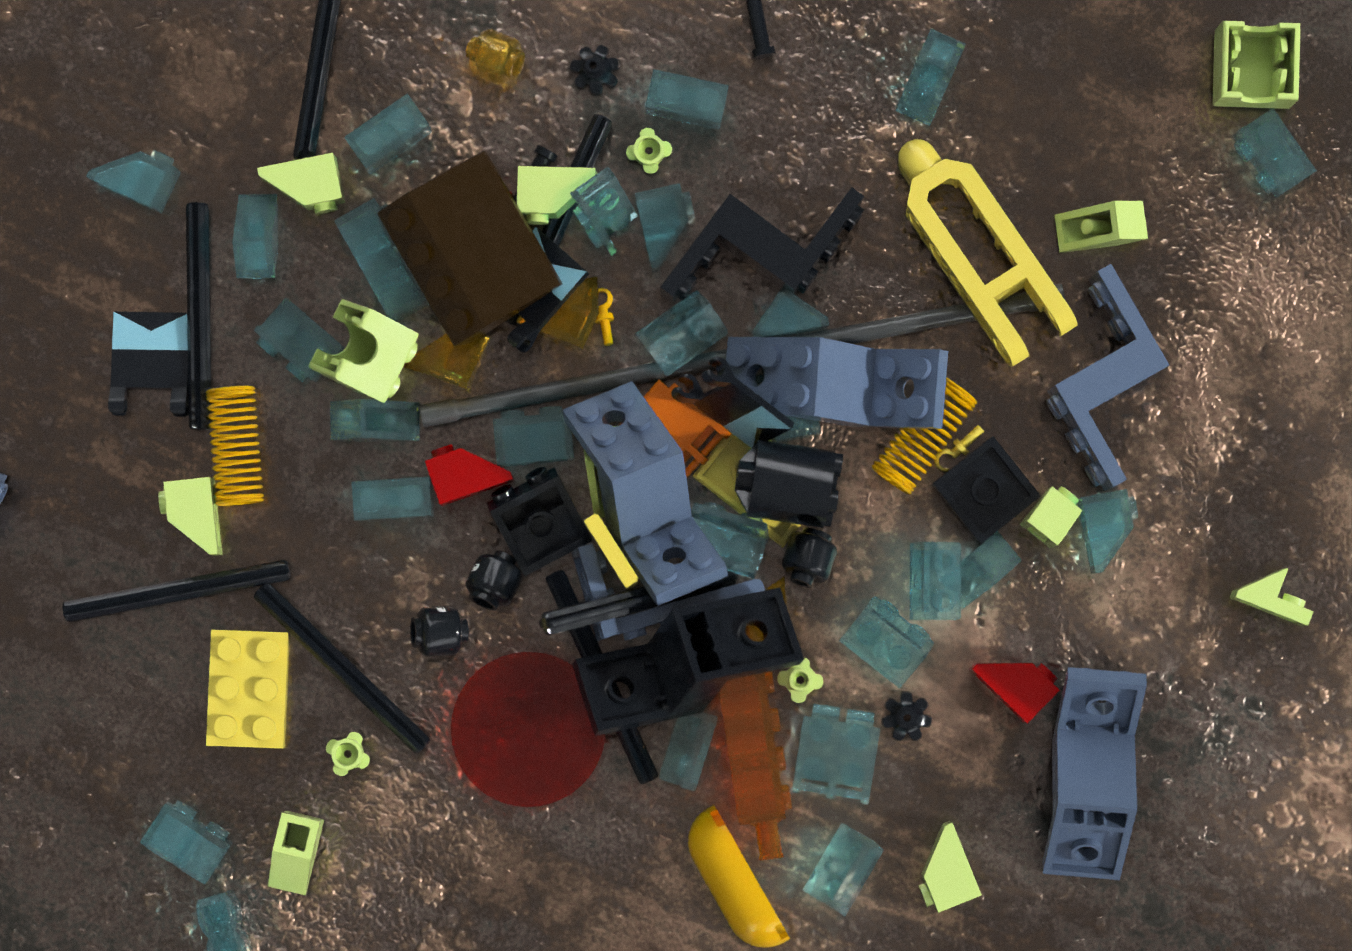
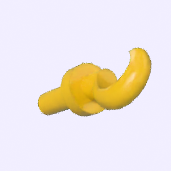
M597 288L591 293V297L594 298L598 293H605L608 299L605 304L598 306L599 314L594 316L595 323L601 325L604 346L613 345L610 322L614 320L613 313L608 312V308L613 302V296L608 289Z

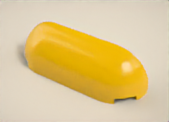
M714 804L706 808L696 817L691 825L688 835L689 853L731 929L745 943L760 948L775 947L790 940Z

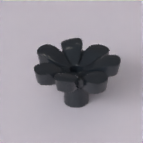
M599 45L595 52H592L589 47H584L579 51L582 59L571 62L570 71L579 73L574 82L579 90H583L587 85H590L591 94L600 95L603 91L602 84L609 88L616 86L618 79L612 74V71L620 68V62L617 58H607L609 49L606 46Z
M910 691L901 692L900 702L889 698L885 702L884 707L890 712V715L882 717V726L884 728H894L892 738L896 741H902L906 734H909L912 741L920 740L922 738L920 727L927 728L932 724V717L923 714V711L929 706L928 701L925 698H919L914 702L913 694ZM909 714L911 716L910 720L905 721L903 719L904 715Z

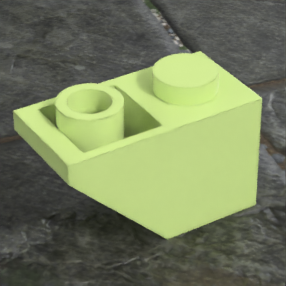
M291 811L281 813L272 850L268 887L306 895L324 819Z

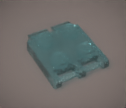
M813 703L811 717L803 716L791 792L799 793L800 790L826 794V798L834 799V795L861 799V804L868 805L880 728L873 727L875 713L847 709L846 721L840 722L838 721L840 707ZM802 778L828 782V785L822 786L801 781ZM836 784L862 788V792L836 788Z

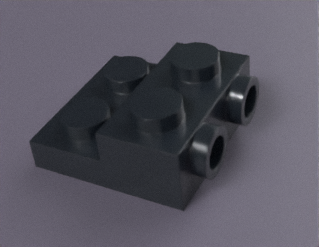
M546 467L532 470L525 476L527 482L514 489L511 485H504L496 489L491 494L493 500L486 503L524 577L565 556L578 547L593 541L555 467L548 471Z

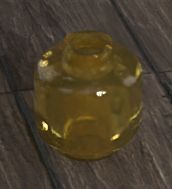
M486 29L478 37H472L466 48V57L469 58L471 72L496 84L503 85L509 82L510 79L515 80L520 75L525 63V53L522 51L519 40L494 29Z

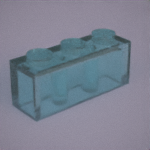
M375 198L337 218L334 222L387 317L399 322L430 304L377 214L388 205L384 204L380 207Z

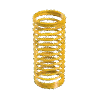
M946 377L945 394L965 409L973 411L972 408H975V405H977V400L958 384ZM945 399L944 403L963 418H967L965 412ZM944 409V415L958 425H962L961 420ZM943 419V425L953 432H957L956 427ZM899 428L902 434H894L897 441H889V445L892 448L884 447L886 455L879 454L881 462L874 461V465H871V467L894 487L907 495H911V492L914 491L913 488H916V484L899 473L886 460L897 465L918 481H921V477L904 466L891 453L907 461L923 474L927 473L926 470L909 459L896 446L909 452L928 467H932V465L909 448L900 438L911 443L933 460H937V457L919 445L905 431L921 439L938 453H942V450L923 437L914 428ZM919 428L943 446H947L943 439L930 430ZM936 429L948 439H952V435L944 429Z
M253 386L219 387L206 391V400L214 403L207 407L209 411H213V413L208 415V418L217 420L208 425L210 428L216 429L211 431L209 435L217 437L211 440L210 444L219 446L211 449L212 454L218 455L213 457L211 461L222 463L212 467V470L221 472L213 476V479L220 480L213 487L224 489L214 493L216 496L214 500L217 506L244 505L264 501L262 493L224 494L260 489L263 487L262 485L224 486V484L261 480V476L221 477L261 471L260 467L221 468L232 465L259 463L260 459L219 460L234 456L259 454L260 451H218L259 445L258 441L241 443L219 442L237 438L257 437L259 434H216L258 427L257 424L216 425L258 418L255 415L216 417L217 415L255 411L256 407L214 408L229 404L255 402L256 399L216 400L254 395L256 392Z

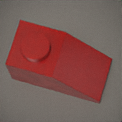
M452 444L431 451L432 458L425 460L441 506L515 481L510 471L462 448L454 450Z
M974 663L969 668L989 690L1026 724L1060 691L1054 685L1058 678L1042 663L1038 667L1033 663Z

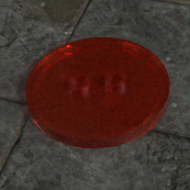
M512 653L484 665L464 685L452 713V746L464 774L479 790L489 797L513 806H543L572 794L594 771L605 744L606 734L594 736L572 665L563 659L545 653Z

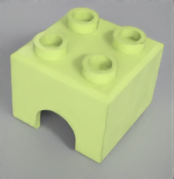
M1222 21L1214 31L1213 106L1289 109L1299 100L1301 23L1279 22L1277 25L1259 27L1245 25V21Z
M341 299L333 318L346 325L349 331V342L346 348L337 354H328L317 348L308 367L355 392L385 403L387 398H391L399 388L400 377L398 376L404 364L410 362L416 354L418 347L416 340L419 334L373 309Z

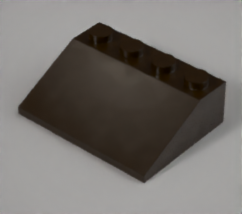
M486 151L476 154L409 191L377 213L454 347L474 342L563 285Z

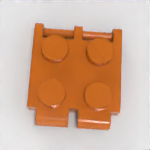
M659 379L643 397L683 451L684 463L692 456L695 458L685 469L686 478H688L700 463L702 465L706 464L709 460L707 458L708 454L723 438L727 440L732 433L694 404L675 400L671 392L674 388L680 387L677 383L674 382L669 388ZM716 430L718 433L703 448L702 451H699L698 449L701 447V445Z

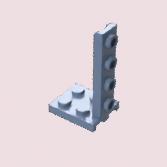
M592 543L578 547L571 552L585 601L615 594L613 588L606 589L602 575L608 571L601 550L595 552ZM752 579L617 619L613 618L594 623L592 627L597 641L623 634L626 641L647 635L645 629L647 626L658 623L661 626L673 609L765 591L761 580Z

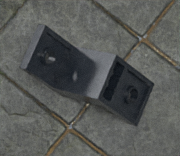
M851 187L807 248L804 249L744 203L729 194L661 285L660 294L672 304H674L678 297L684 301L697 284V277L694 275L700 267L708 270L719 255L721 247L718 243L790 297H793L797 291L804 294L817 277L819 271L815 269V266L818 262L822 260L827 264L839 248L842 240L838 236L842 230L845 229L850 233L862 217V213L865 210L861 207L864 195Z
M779 587L673 609L648 644L578 658L572 663V667L594 736L702 713L728 680L800 665L804 657ZM752 625L759 628L763 634V641L756 642L748 638L745 627ZM623 682L630 689V697L620 698L615 695L612 690V683Z

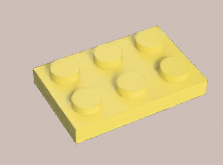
M211 630L206 746L285 748L290 633Z

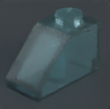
M930 29L895 111L930 126L966 43Z
M153 150L151 156L140 151L90 169L86 177L97 185L162 214L181 172L172 166L173 158Z
M680 183L635 193V201L652 272L660 271L688 226L687 215L694 214L689 191L682 193Z
M277 194L239 195L232 241L237 278L262 279L275 278L278 260Z
M372 399L331 401V440L359 442L420 441L419 402L386 400L385 403Z
M1127 489L1078 498V507L1082 510L1080 519L1091 574L1101 573L1105 570L1134 528L1133 520L1138 519L1135 497H1128Z

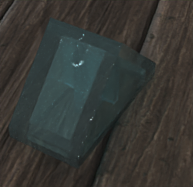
M782 287L753 329L751 337H786L828 329L829 320L827 316Z
M997 531L941 576L938 581L957 604L964 609L999 582L1022 560Z

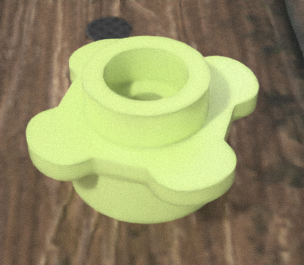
M644 128L640 131V137L636 140L635 144L627 147L626 155L629 160H636L643 166L644 172L653 174L658 171V164L662 159L671 155L672 146L667 141L662 142L655 135L653 129ZM646 148H652V154H647L645 152Z
M805 657L800 665L792 666L787 671H780L777 676L779 685L785 686L789 690L792 701L796 703L804 702L807 694L823 686V677L820 674H815L810 667V661ZM802 676L804 682L802 684L797 683V677Z
M351 732L347 738L339 741L332 739L327 743L326 751L331 755L335 774L345 776L351 769L357 767L364 769L369 765L370 757L364 753L361 745L363 737L359 733ZM346 750L351 751V757H345L344 753Z

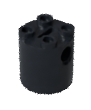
M758 440L739 460L734 491L746 511V516L824 528V526L831 527L833 513H836L839 490H836L837 479L841 475L843 454L825 449Z

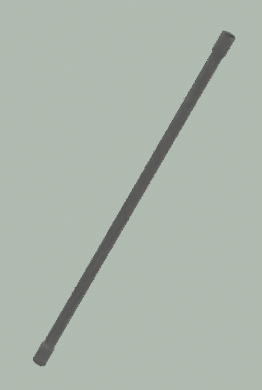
M1054 284L1065 299L1062 284ZM1026 291L1013 294L998 303L1005 315L1025 311H1039ZM964 303L790 337H821L856 344L977 320ZM727 349L459 400L448 399L420 405L422 423L424 427L456 422L461 418L609 391L631 381L635 385L656 382L659 379L677 378L684 374L693 375L703 373L706 370L714 371L716 369L709 365L710 359L721 357L726 360Z

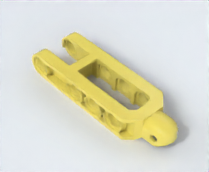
M913 139L906 142L898 154L900 173L910 186L905 216L1004 361L1010 367H1013L1029 357L1023 340L998 305V303L1022 288L1025 289L1040 313L1042 311L1046 313L1059 331V336L1078 326L1071 308L972 164L949 159L942 160L934 147L922 139ZM942 183L953 185L955 189L957 187L961 189L973 207L972 214L976 219L980 218L995 239L994 246L996 249H1002L1013 265V268L986 285L927 201L929 191Z

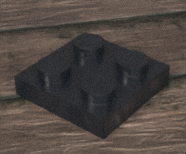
M994 436L932 484L979 544H982L1041 497Z

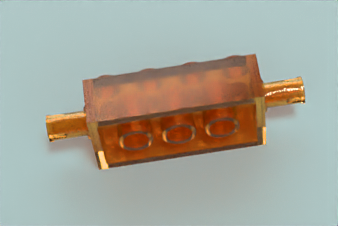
M750 626L745 627V632L748 638H750ZM772 671L728 680L719 691L739 826L747 824L755 826L760 855L759 861L784 857L781 849L778 822H782L781 819H786L785 810L792 809L788 784L781 785L779 771L786 770L784 749L782 746H775L773 733L781 731L778 709L770 708L768 693L775 692Z

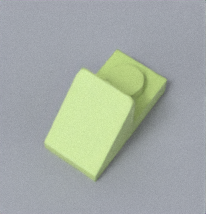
M1288 568L1280 569L1235 589L1230 595V598L1299 626H1308L1314 612L1304 608L1306 601L1293 595L1284 593L1282 599L1278 598Z

